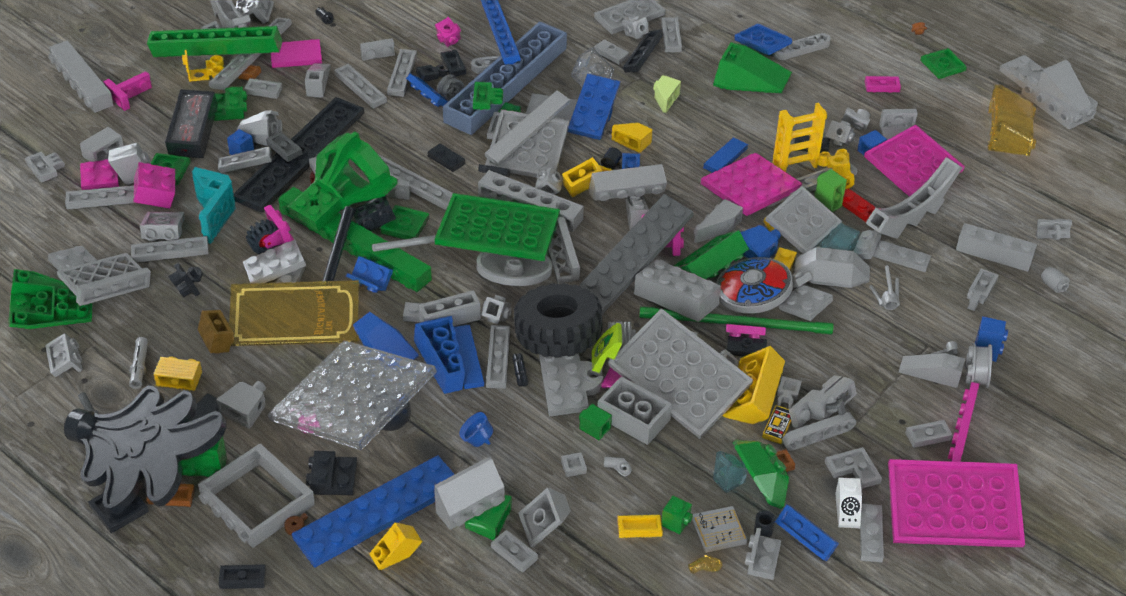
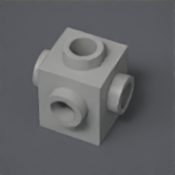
M633 14L629 18L622 20L626 36L640 39L644 37V34L649 33V24L646 17Z
M832 120L826 137L833 140V144L842 147L843 144L848 146L849 142L853 141L855 133L854 129L850 127V123L842 120L839 123Z
M552 167L542 170L537 175L535 188L555 195L562 188V176Z
M495 295V298L487 297L483 303L481 315L488 317L487 321L492 323L506 322V319L510 317L512 308H510L512 303L506 302L507 298Z

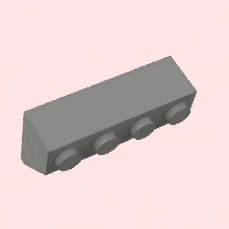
M663 164L595 172L591 175L588 191L594 201H606L611 198L623 199L627 196H643L650 193L660 194L665 192L667 180Z
M964 223L959 235L956 251L1028 272L1037 244Z

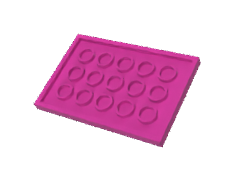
M889 460L893 543L1021 548L1025 546L1017 464Z

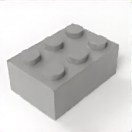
M622 376L598 400V407L612 415V426L647 445L671 419L672 404Z

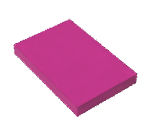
M320 39L282 42L280 52L271 53L272 68L313 65L314 63L322 64Z

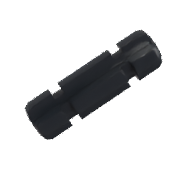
M514 353L512 361L517 385L519 387L527 386L528 378L523 355L521 353Z

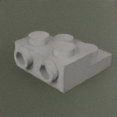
M147 212L140 224L141 239H147L148 241L179 239L185 219L184 212Z

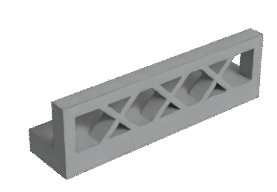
M558 217L557 227L554 232L558 236L555 239L552 238L548 250L557 284L580 281V265L565 218ZM556 245L562 249L558 252L552 248ZM558 258H561L565 260V262L561 264L556 262V260ZM562 271L570 273L568 276L560 277Z

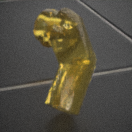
M707 555L688 564L689 571L692 574L702 569L717 572L722 567L720 559Z

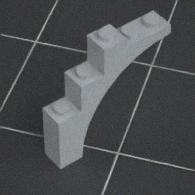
M210 0L214 15L219 17L223 28H243L249 26L251 22L249 15L242 16L232 0Z
M946 157L935 173L920 189L892 207L875 208L866 224L878 233L898 239L907 224L917 227L926 212L937 213L945 201L944 195L963 167Z

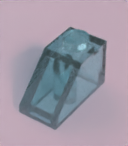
M722 451L717 452L713 480L722 490L727 493L745 483L747 468L744 463L735 455Z

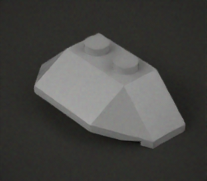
M815 247L795 258L794 273L799 271L801 273L810 272L813 279L809 280V282L812 284L853 288L863 283H869L870 266L854 251Z

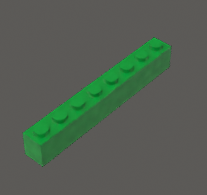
M277 26L150 31L147 45L153 57H174L185 55V50H187L188 56L279 53L283 40Z

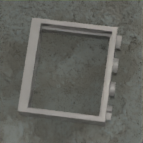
M261 443L198 484L201 502L204 505L208 504L213 513L218 518L221 517L230 530L234 529L243 543L247 542L252 548L284 527V523L289 517L300 516L315 505L313 491ZM258 465H261L296 499L251 530L215 494Z

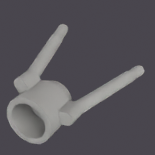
M886 265L888 290L883 293L882 298L873 285L869 287L878 300L880 307L884 306L886 310H894L900 305L899 278L895 279L894 293L889 266Z

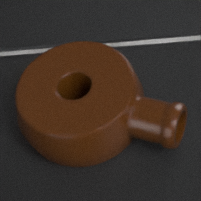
M303 513L300 517H289L284 523L286 533L292 536L293 532L305 527L304 521L308 519V515Z

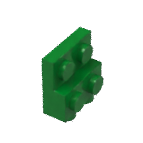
M242 87L226 88L225 93L215 94L218 107L214 121L244 119V112H247V93L243 91Z

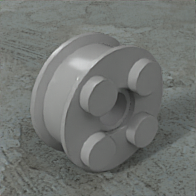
M975 343L969 346L966 356L968 369L965 376V383L969 384V387L971 382H975L989 388L992 369L991 344L988 347H978Z

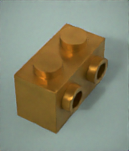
M202 311L198 331L209 352L216 354L229 352L230 346L234 341V333L222 311Z

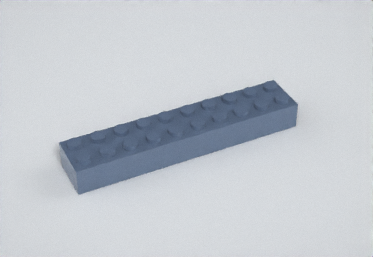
M538 22L515 43L521 61L504 65L502 57L497 58L443 106V123L470 135L475 133L493 116L494 112H498L505 102H509L567 49V33L545 23ZM475 82H492V88H502L504 90L503 103L491 104L490 110L473 109Z

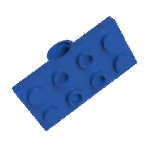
M587 74L569 123L568 133L601 140L606 124L610 121L613 104L620 87V81Z

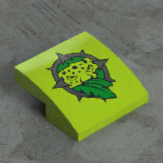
M620 323L610 327L592 349V371L600 373L607 357L615 360L622 345V328Z

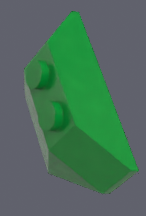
M734 440L732 443L759 490L763 493L767 503L782 509L785 505L789 476L785 471L786 466L776 456L777 451L770 444L766 445L759 441Z

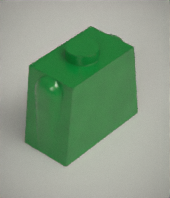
M505 495V500L498 506H493L481 515L467 520L465 528L488 539L495 540L499 536L512 510V496Z

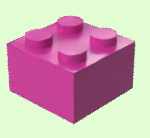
M139 162L134 176L133 202L170 209L175 195V169Z

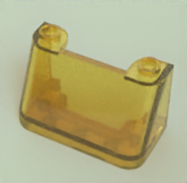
M997 84L994 85L989 104V113H992L988 150L1030 156L1031 150L1035 149L1036 139H1033V117L1035 116L1036 107H1033V103Z

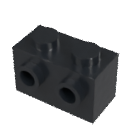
M386 196L376 198L355 208L353 214L357 224L369 231L396 219Z

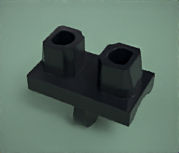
M178 262L174 265L177 271L169 275V279L183 298L192 292L195 296H198L200 292L194 285V282L201 281L203 276L202 270L199 267H190L186 273Z

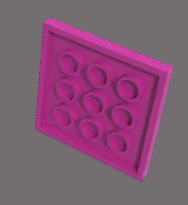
M917 125L866 151L864 156L909 197L929 180L946 157L963 167L960 173L963 172L965 167Z
M756 152L701 178V184L721 199H726L743 207V214L746 216L789 196L790 193L795 192L802 186L800 181Z

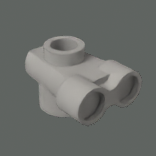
M847 107L842 121L853 124V127L857 130H862V128L866 130L870 122V113L864 109H859L855 112V110Z

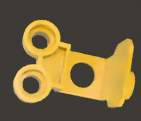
M185 50V55H182L183 65H186L189 82L210 80L209 76L212 75L214 78L224 69V60L220 55H214L210 60H206L205 69L190 70L187 50ZM199 72L204 74L202 77L194 76L196 73Z
M838 149L837 153L833 156L829 152L820 153L818 165L832 168L833 171L847 180L845 189L852 188L854 185V174L850 172L849 153L847 150Z

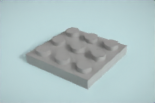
M803 186L797 189L765 219L766 222L774 229H777L783 237L803 254L817 247L842 223V220Z

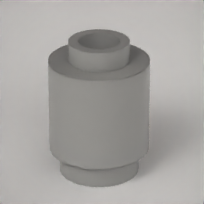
M1047 267L1042 272L1041 278L1043 282L1056 293L1065 292L1068 289L1070 279L1057 268Z

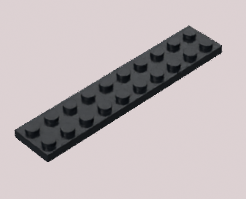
M335 97L291 139L302 149V155L287 162L276 153L272 157V162L265 163L234 193L235 202L263 213L265 211L264 207L271 205L310 167L309 159L317 157L329 143L343 135L365 113L364 108Z

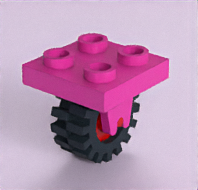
M271 205L264 207L267 216L266 221L260 220V223L255 222L256 226L253 227L251 225V231H247L246 241L258 255L294 240L289 233L291 231L289 224L286 220L282 221L280 212L274 210Z

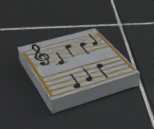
M733 506L693 514L692 521L705 553L747 544V538Z

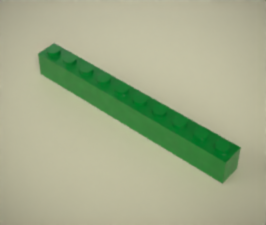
M292 187L278 198L279 210L282 214L289 216L297 223L307 227L310 231H314L321 235L322 238L334 243L342 214L337 213L322 229L316 231L290 214L288 206L303 193L302 191ZM351 220L344 250L356 257L362 256L392 269L391 278L416 293L432 281L431 266L402 249L373 251L372 244L388 241Z

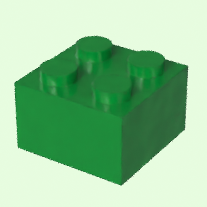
M222 437L218 443L206 452L190 459L181 460L182 475L210 477L225 467L227 454L224 438Z

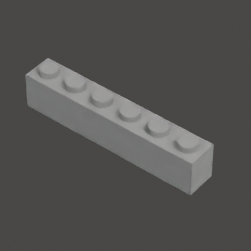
M68 40L49 47L50 54L48 56L51 63L56 65L58 72H62L64 79L70 82L72 89H76L80 99H84L88 108L90 107L96 113L114 106L109 89Z

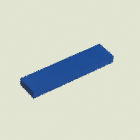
M470 325L454 327L456 341H458L459 354H461L465 371L464 389L483 387L484 380Z

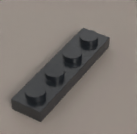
M662 29L652 30L645 34L623 66L625 73H636L641 70V67L664 35Z

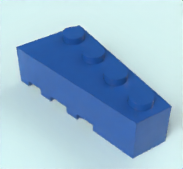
M452 316L415 324L414 343L444 394L463 390L465 376L461 354H459L458 341H456V332L452 324Z

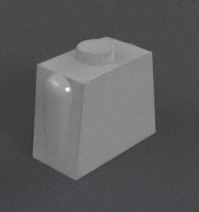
M137 142L109 150L108 162L126 186L134 183V176L139 162L151 164L148 154L143 152Z

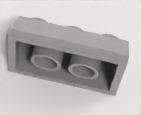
M490 456L434 485L436 513L450 530L456 526L463 525L467 520L475 516L481 515L491 507L498 506L505 500V487Z

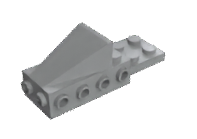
M1023 55L1000 66V72L1022 87V95L1070 130L1094 118L1098 102L1085 93L1068 60L1043 69L1029 57Z

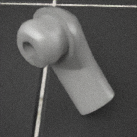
M604 458V467L615 468L622 476H628L631 473L632 468L624 458Z

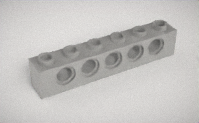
M488 170L478 182V196L483 198L560 209L559 217L565 218L568 230L574 232L583 220L584 206Z

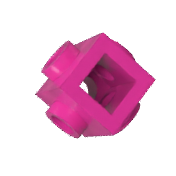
M449 17L435 24L438 40L441 43L444 42L447 47L456 44L461 39L460 27L457 23L454 24Z

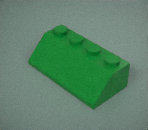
M737 230L716 236L673 266L696 274L703 279H710L717 276L720 269L724 270L731 266L730 262L733 260L737 261L743 258V253L748 251L749 248L740 231Z

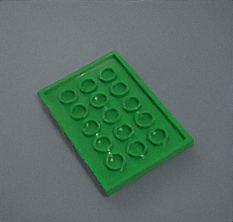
M453 193L435 236V245L545 261L557 226L558 217L560 216V209Z

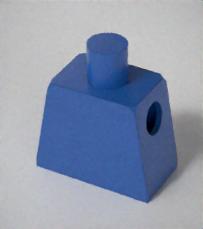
M759 225L740 232L749 248L748 251L743 253L746 258H771L777 252L778 239L781 238V234L777 229L768 231L765 227Z

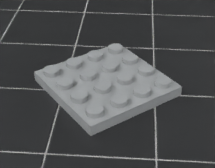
M501 110L490 148L529 114ZM552 118L499 166L488 158L485 165L508 168L512 174L536 178L539 172L550 167L557 172L569 128V120Z

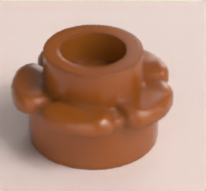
M924 22L912 24L911 31L915 32V35L924 34V31L927 30Z

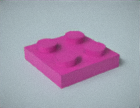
M108 159L80 163L82 190L119 187L118 174L110 165Z

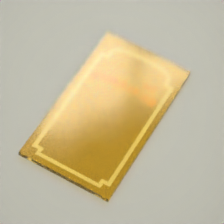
M359 280L231 284L229 326L234 333V341L231 346L358 342L359 337L353 328V324L359 319Z

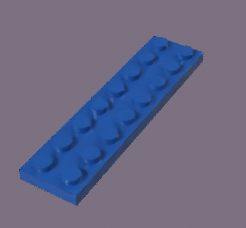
M437 455L293 532L292 539L315 568L387 529L395 522L397 523L434 503V485L455 474Z

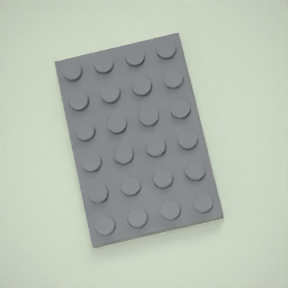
M662 308L617 353L615 360L611 359L608 362V366L623 378L672 404L671 416L699 439L753 384L752 378Z

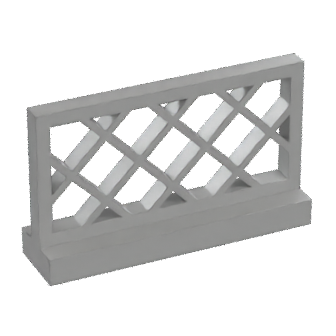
M127 253L57 271V276L77 296L76 302L80 306L147 288L150 285L151 271L148 268L142 269ZM125 260L128 264L119 263V262ZM104 265H105V266H110L111 268L109 269V268H105V267H101V266H104ZM114 268L124 269V271L114 270ZM85 270H90V271H94V272H93V273H89V272H84V271H85ZM97 273H105L107 274V276L99 275ZM66 275H75L76 278L69 277ZM80 277H84V278H89L90 280L88 281V280H83V279H79V278H80Z

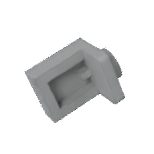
M397 180L398 184L388 193V198L409 200L411 195L410 181Z

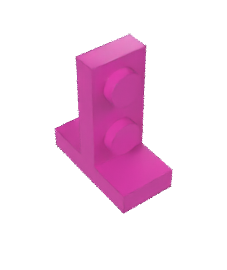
M146 71L118 85L110 79L103 81L104 85L111 92L112 101L124 111L130 109V98L152 88L150 75Z

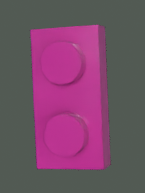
M865 76L867 92H900L899 77Z
M726 324L725 332H729V336L741 337V333L749 334V338L760 339L761 335H765L766 331L765 327Z

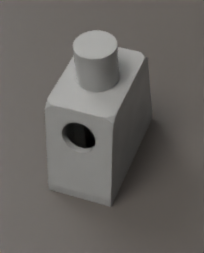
M257 381L253 386L239 382L216 399L218 411L227 418L250 429L265 408L266 403L263 392L266 390V386L260 381Z

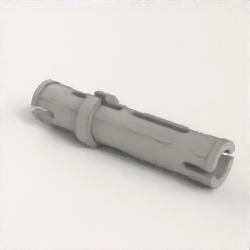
M138 337L135 340L133 363L129 369L131 374L129 386L133 389L142 387L143 375L146 373L145 359L148 340L144 337Z

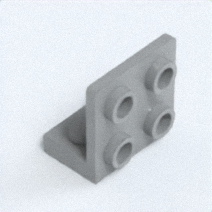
M238 0L236 2V9L242 16L254 13L255 17L265 24L269 21L274 2L272 0Z

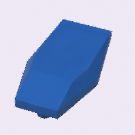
M369 312L353 324V328L368 354L396 373H399L419 357V354L398 329L375 314Z

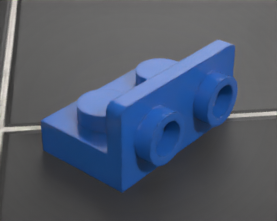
M358 256L352 274L347 273L346 277L352 279L351 283L359 286L364 284L368 286L367 290L378 293V291H386L393 270L365 257Z

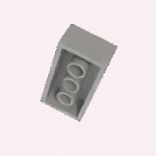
M656 259L635 276V295L699 322L719 305L720 285L703 279L696 274L684 271L679 267L667 264L662 260Z

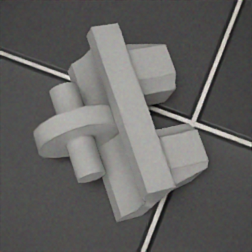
M1038 219L1037 239L1053 238L1054 240H1059L1060 238H1070L1072 220Z

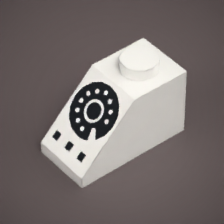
M839 478L835 493L838 527L860 528L862 504L860 479Z

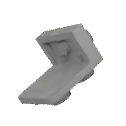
M882 109L879 123L881 134L888 140L914 126L918 114L917 109Z

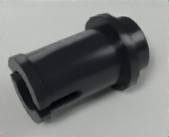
M324 7L316 9L315 13L322 19L323 23L331 24L333 22L334 16L331 12L326 11Z

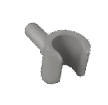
M955 341L948 342L946 349L931 354L947 353L956 356L957 343Z

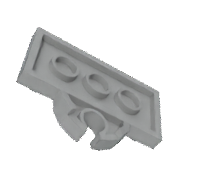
M579 353L570 357L562 356L561 358L543 357L539 354L549 417L579 413L589 407L587 396L600 392L603 382L602 369L600 373L592 371V362L580 361ZM591 375H596V376H598V377H596V378H591V377H589V376H591Z

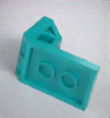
M195 167L192 170L196 198L203 207L199 214L202 227L201 233L203 236H207L208 243L211 244L236 209L232 181L228 175Z

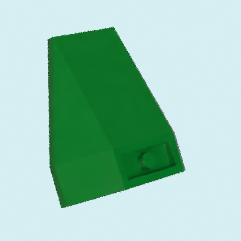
M730 42L719 62L713 86L727 90L782 93L792 72L747 46Z
M14 269L8 327L36 329L91 322L92 303L80 306L76 302L77 296L63 281L35 271Z

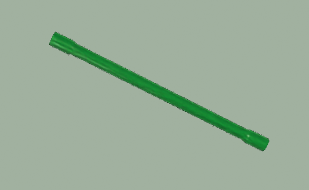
M640 306L639 318L651 319L660 309ZM663 309L676 320L698 322L672 310ZM712 313L707 314L699 321L704 323L736 324L833 334V323L804 322Z

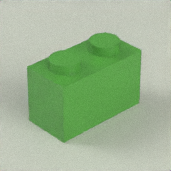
M832 169L821 173L817 178L815 198L833 213L842 207L847 180Z

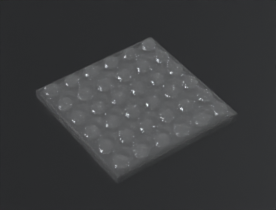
M344 340L267 415L270 421L362 450L437 371L433 365Z

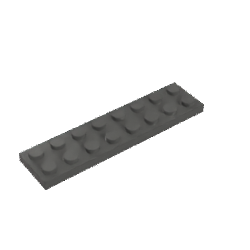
M663 194L582 281L579 286L590 290L599 299L602 305V315L635 280L636 274L646 268L694 216L692 210L668 195Z

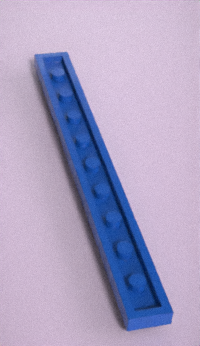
M480 0L504 65L521 61L499 1Z

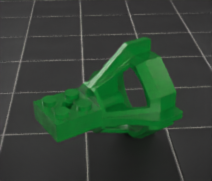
M356 131L352 134L347 132L329 143L317 155L315 181L288 208L292 217L319 231L346 206L385 197L398 184V181L390 175L389 167L370 144L360 139L359 133ZM349 160L353 161L363 171L369 182L352 169L348 164Z

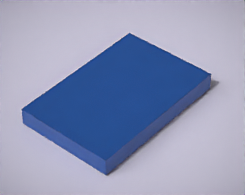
M756 24L734 35L735 41L768 56L792 44V38L760 24Z

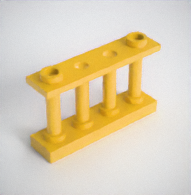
M815 103L814 113L792 117L787 110L779 112L772 164L786 172L788 165L809 161L814 168L818 167L825 120L827 119V112L819 103ZM813 121L812 127L792 131L795 124ZM810 135L809 141L790 145L792 138ZM808 148L807 154L788 158L790 152Z

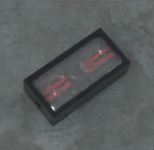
M180 89L165 140L169 155L204 158L218 107L215 92Z

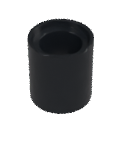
M615 147L609 148L601 159V165L613 170L622 158L621 151Z
M763 510L756 514L754 534H756L757 528H761L760 536L769 538L772 536L775 524V516L772 512Z

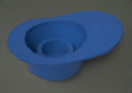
M478 412L467 419L462 425L459 435L463 441L468 442L474 447H479L484 443L491 444L489 438L493 434L494 429L487 416L483 412Z

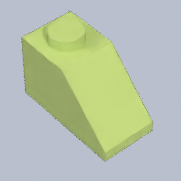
M662 75L655 82L653 90H655L657 103L661 110L666 113L680 95L681 81Z

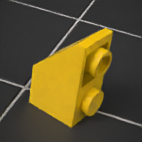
M395 522L369 554L378 569L382 570L409 558L423 541L413 526Z

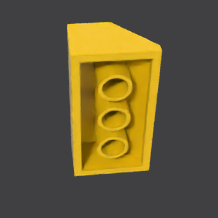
M771 346L740 358L738 368L753 379V384L723 414L725 418L749 424H755L769 418L785 364V360Z

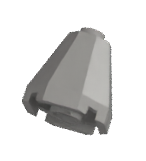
M272 110L263 111L242 120L237 130L240 129L252 135L253 142L268 146L266 139L282 132V121L276 117L279 116L278 112Z

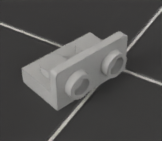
M64 333L45 345L50 373L53 376L57 377L71 367L78 372L83 370L82 358L78 350L79 344L76 339L70 338Z
M757 528L756 534L750 536L749 548H752V552H747L745 565L749 566L747 574L773 580L781 540L760 536L761 528Z

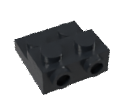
M314 451V456L309 457L308 464L309 469L312 470L311 473L306 475V486H310L313 495L353 496L357 457H336L335 451Z

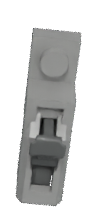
M834 375L822 385L823 389L820 391L812 389L789 409L792 426L800 428L811 418L824 420L837 411L839 415H844L846 413L845 404L857 395L854 381L850 378Z

